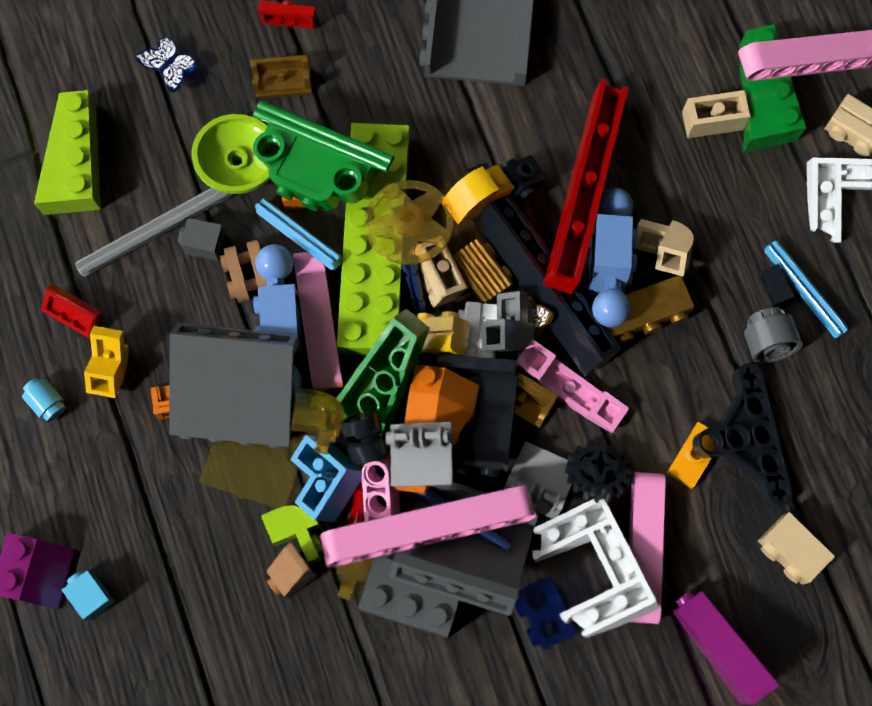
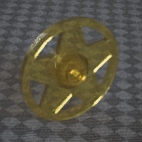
M406 180L386 186L373 197L366 210L364 224L368 241L380 256L397 264L413 265L432 259L445 248L453 232L454 220L448 200L438 189L421 181ZM401 189H419L427 193L412 201ZM386 197L389 213L372 220L375 208ZM440 204L443 205L447 216L446 229L432 219ZM374 237L393 238L395 255L382 248ZM419 241L437 244L427 253L412 257Z

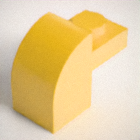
M498 165L486 170L482 166L457 182L447 193L442 203L459 225L478 217L490 202L509 195L514 186Z
M94 326L90 333L92 357L84 371L86 393L116 398L127 367L129 345L124 344L123 331Z

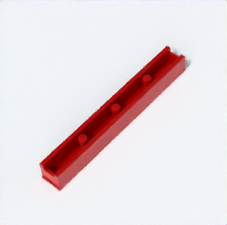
M601 79L593 93L543 283L544 286L568 294L573 293L581 280L629 89L623 86L620 90L606 85L607 80Z

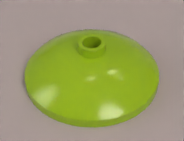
M243 114L224 115L207 123L197 134L192 146V161L200 179L209 187L228 194L247 193L264 185L270 179L269 169L255 156L253 144L255 139L265 132L268 126L252 116ZM234 161L242 162L240 165H233Z

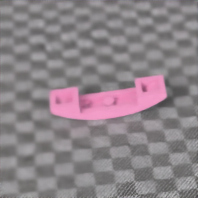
M532 339L516 360L520 369L535 382L557 394V399L603 429L611 433L614 432L629 407L608 392H601L555 359V354Z

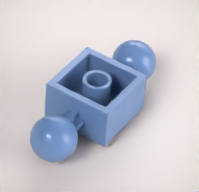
M609 188L602 192L590 243L588 295H597L592 305L593 315L601 325L610 328L624 324L630 316L631 304L624 293L626 287H631L633 272L636 271L637 254H633V246L636 247L638 229L633 228V217H631L634 207L633 200L630 194L621 188Z
M267 245L258 252L255 260L258 274L267 280V286L258 287V296L253 297L254 312L258 314V319L260 320V326H255V330L297 334L298 347L294 354H304L299 294L294 284L285 285L284 279L290 275L293 269L292 255L281 245ZM294 364L292 396L298 392L301 386V374Z

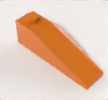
M416 365L409 390L404 424L452 422V446H455L460 439L459 434L464 426L474 416L480 391L479 385L444 367ZM430 486L395 487L396 490L426 494Z

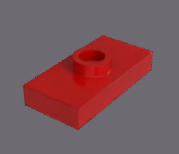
M259 1L258 12L262 24L316 29L317 15L315 7L297 5L289 1L282 3Z
M54 284L46 288L41 311L90 339V333L94 326H98L102 312Z

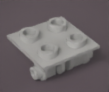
M452 422L391 425V432L386 433V443L391 445V487L453 485Z
M525 441L503 490L518 486H528L534 507L540 509V514L553 519L559 515L572 484H567L566 481L568 474L565 473V468L568 460Z

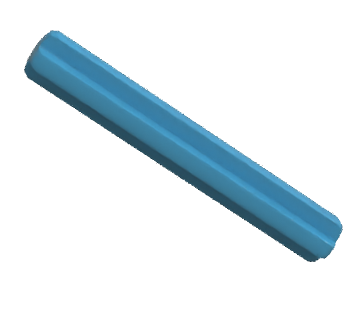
M262 199L256 203L255 208L258 215L330 270H335L342 264L340 254L270 201Z
M777 240L770 243L764 249L765 253L775 265L779 264L780 268L785 271L786 279L834 338H838L847 332L848 326L781 243Z

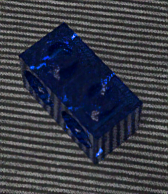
M551 576L518 591L514 606L519 617L525 616L530 628L526 629V633L533 647L538 645L541 651L577 635L572 622L566 623L560 616L566 609ZM533 592L540 593L545 600L543 608L533 609L528 604L529 594ZM544 621H552L556 624L558 631L554 638L549 639L543 636L541 625Z

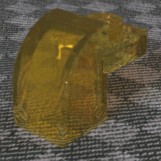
M296 388L291 410V430L315 433V453L327 454L330 442L335 443L336 436L340 434L339 422L343 420L344 408L336 398L325 392Z

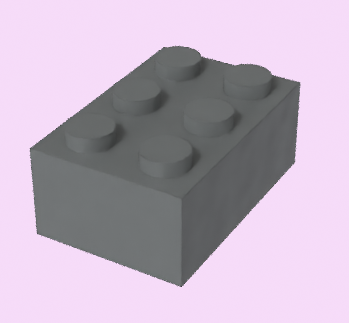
M395 554L375 557L358 609L365 613L448 638L459 600L390 579L389 576Z

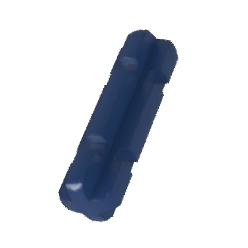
M415 256L405 257L402 259L401 264L405 273L404 280L408 299H411L409 300L410 311L413 314L423 313L426 311L425 298H423L424 292L421 275L417 271L419 270L418 259Z

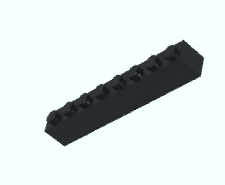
M485 162L483 164L467 169L464 171V173L461 175L457 182H459L463 177H465L472 171L482 166L485 170L489 169L490 167ZM510 195L490 202L478 217L472 219L500 260L510 270L523 292H527V296L532 297L536 305H542L554 313V318L548 326L584 376L603 367L622 349L609 330L595 319L592 307L577 286L572 294H568L543 285L552 252Z

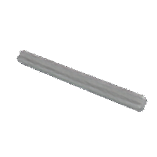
M210 188L76 261V268L83 277L184 223L187 221V218H193L224 201L233 194L223 193Z

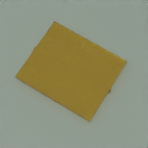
M292 400V402L312 415L318 416V408ZM291 415V429H295V433L289 447L275 449L263 444L247 446L234 441L213 442L199 483L237 495L240 499L246 498L276 509L286 506L299 467L290 459L305 435H311L313 429Z

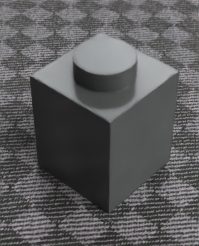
M187 218L185 227L182 226L180 228L178 243L185 254L219 261L226 233L221 224Z

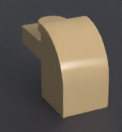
M641 219L637 226L636 247L634 246V249L656 254L655 269L684 277L689 267L694 241L691 230L672 220L670 226Z

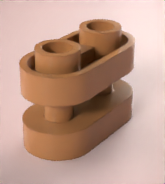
M258 239L246 242L248 247L246 252L238 254L236 246L224 248L225 254L220 255L224 272H230L232 280L227 282L231 299L237 298L238 303L250 301L249 291L267 286V280L258 274L255 266L256 256L261 250ZM252 262L256 278L245 280L241 265Z

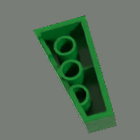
M769 25L747 30L741 41L740 49L755 42L779 40L775 26ZM740 60L742 90H745L750 118L743 129V153L798 141L806 126L791 78L783 77L748 81Z
M407 309L394 316L335 399L330 409L342 419L358 413L376 410L382 424V429L379 433L386 437V433L391 432V425L395 422L430 327Z

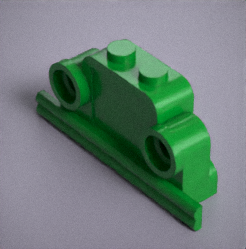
M262 100L258 103L253 113L255 118L269 123L265 132L255 139L253 151L258 160L269 169V177L277 186L276 193L288 200H292L293 197L302 201L301 204L313 211H317L318 208L324 211H331L338 206L340 200L350 204L359 202L364 198L374 177L380 171L387 173L395 158L391 154Z

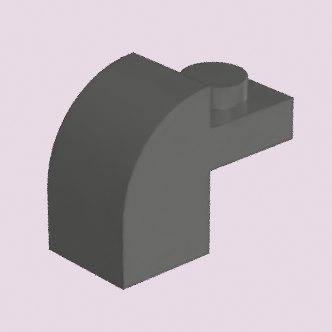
M516 291L497 294V320L482 321L483 352L519 351L525 349L530 344L535 332V323L528 322L527 292Z

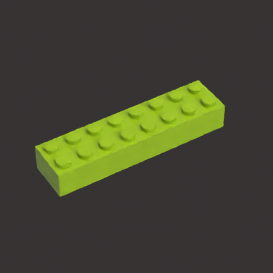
M351 123L350 138L391 154L395 158L387 173L380 171L374 177L362 200L353 204L346 203L337 350L339 355L366 357L392 318L400 313L403 270L401 262L404 251L410 143L409 125Z

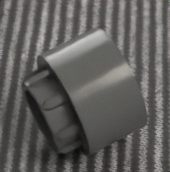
M778 307L766 308L748 318L744 336L755 363L767 364L780 361L794 355L803 347L793 316L786 314L783 309Z

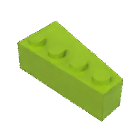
M88 90L59 93L34 204L43 215L101 210L96 103Z

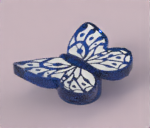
M162 37L158 41L157 49L148 48L138 53L135 57L140 66L153 71L159 70V73L163 75L167 88L172 93H175L185 81L184 74L190 73L196 67L193 57L185 54L179 55L175 43L168 37Z

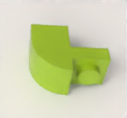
M289 505L261 515L273 545L277 547L297 538L310 565L321 560L319 552L323 551L320 540L317 534H310L311 531L320 528L318 521L311 518L304 510L298 506Z

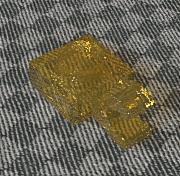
M374 558L338 566L336 574L344 577L338 592L339 598L351 601L356 582L359 581L366 584Z

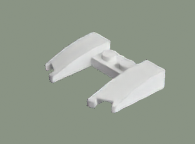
M812 158L807 162V196L811 231L814 232L819 228L832 235L830 241L834 243L841 242V189L872 190V159Z
M600 497L598 503H595L594 499L534 528L533 532L541 535V550H533L532 553L535 562L566 552L591 541L614 588L560 614L564 622L568 623L574 620L585 630L582 635L585 638L616 628L659 609L657 601L604 497Z

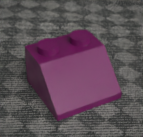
M7 532L0 554V596L59 610L63 597L62 589L66 586L76 550Z

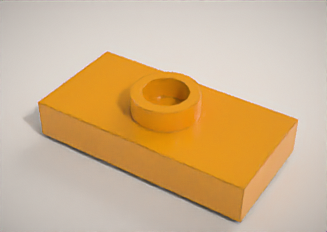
M699 422L692 429L666 472L691 489L695 487L711 458L698 456L693 449L692 441L694 436L708 429V427ZM703 436L702 446L707 451H713L714 441L709 436Z

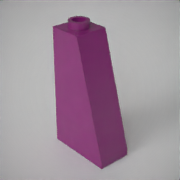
M689 591L675 601L678 607L672 612L739 704L754 705L779 686L702 591L695 595Z

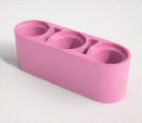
M386 455L365 464L362 469L365 522L401 514L399 490L391 487V456ZM375 465L383 468L385 477L377 474ZM377 495L382 496L386 500V507L378 502Z

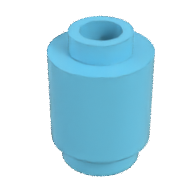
M34 378L23 387L25 392L22 398L40 419H45L48 423L52 422L66 410L67 407L63 404L64 399L46 378L40 380Z

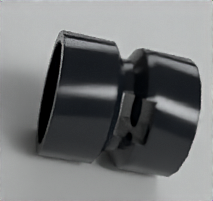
M376 410L358 413L339 422L343 438L350 441L347 450L353 465L369 463L390 453L385 435L379 433L382 429V424Z

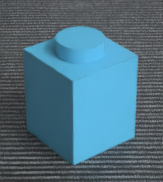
M88 570L75 573L67 580L68 585L62 589L83 620H93L115 603V600L96 574Z

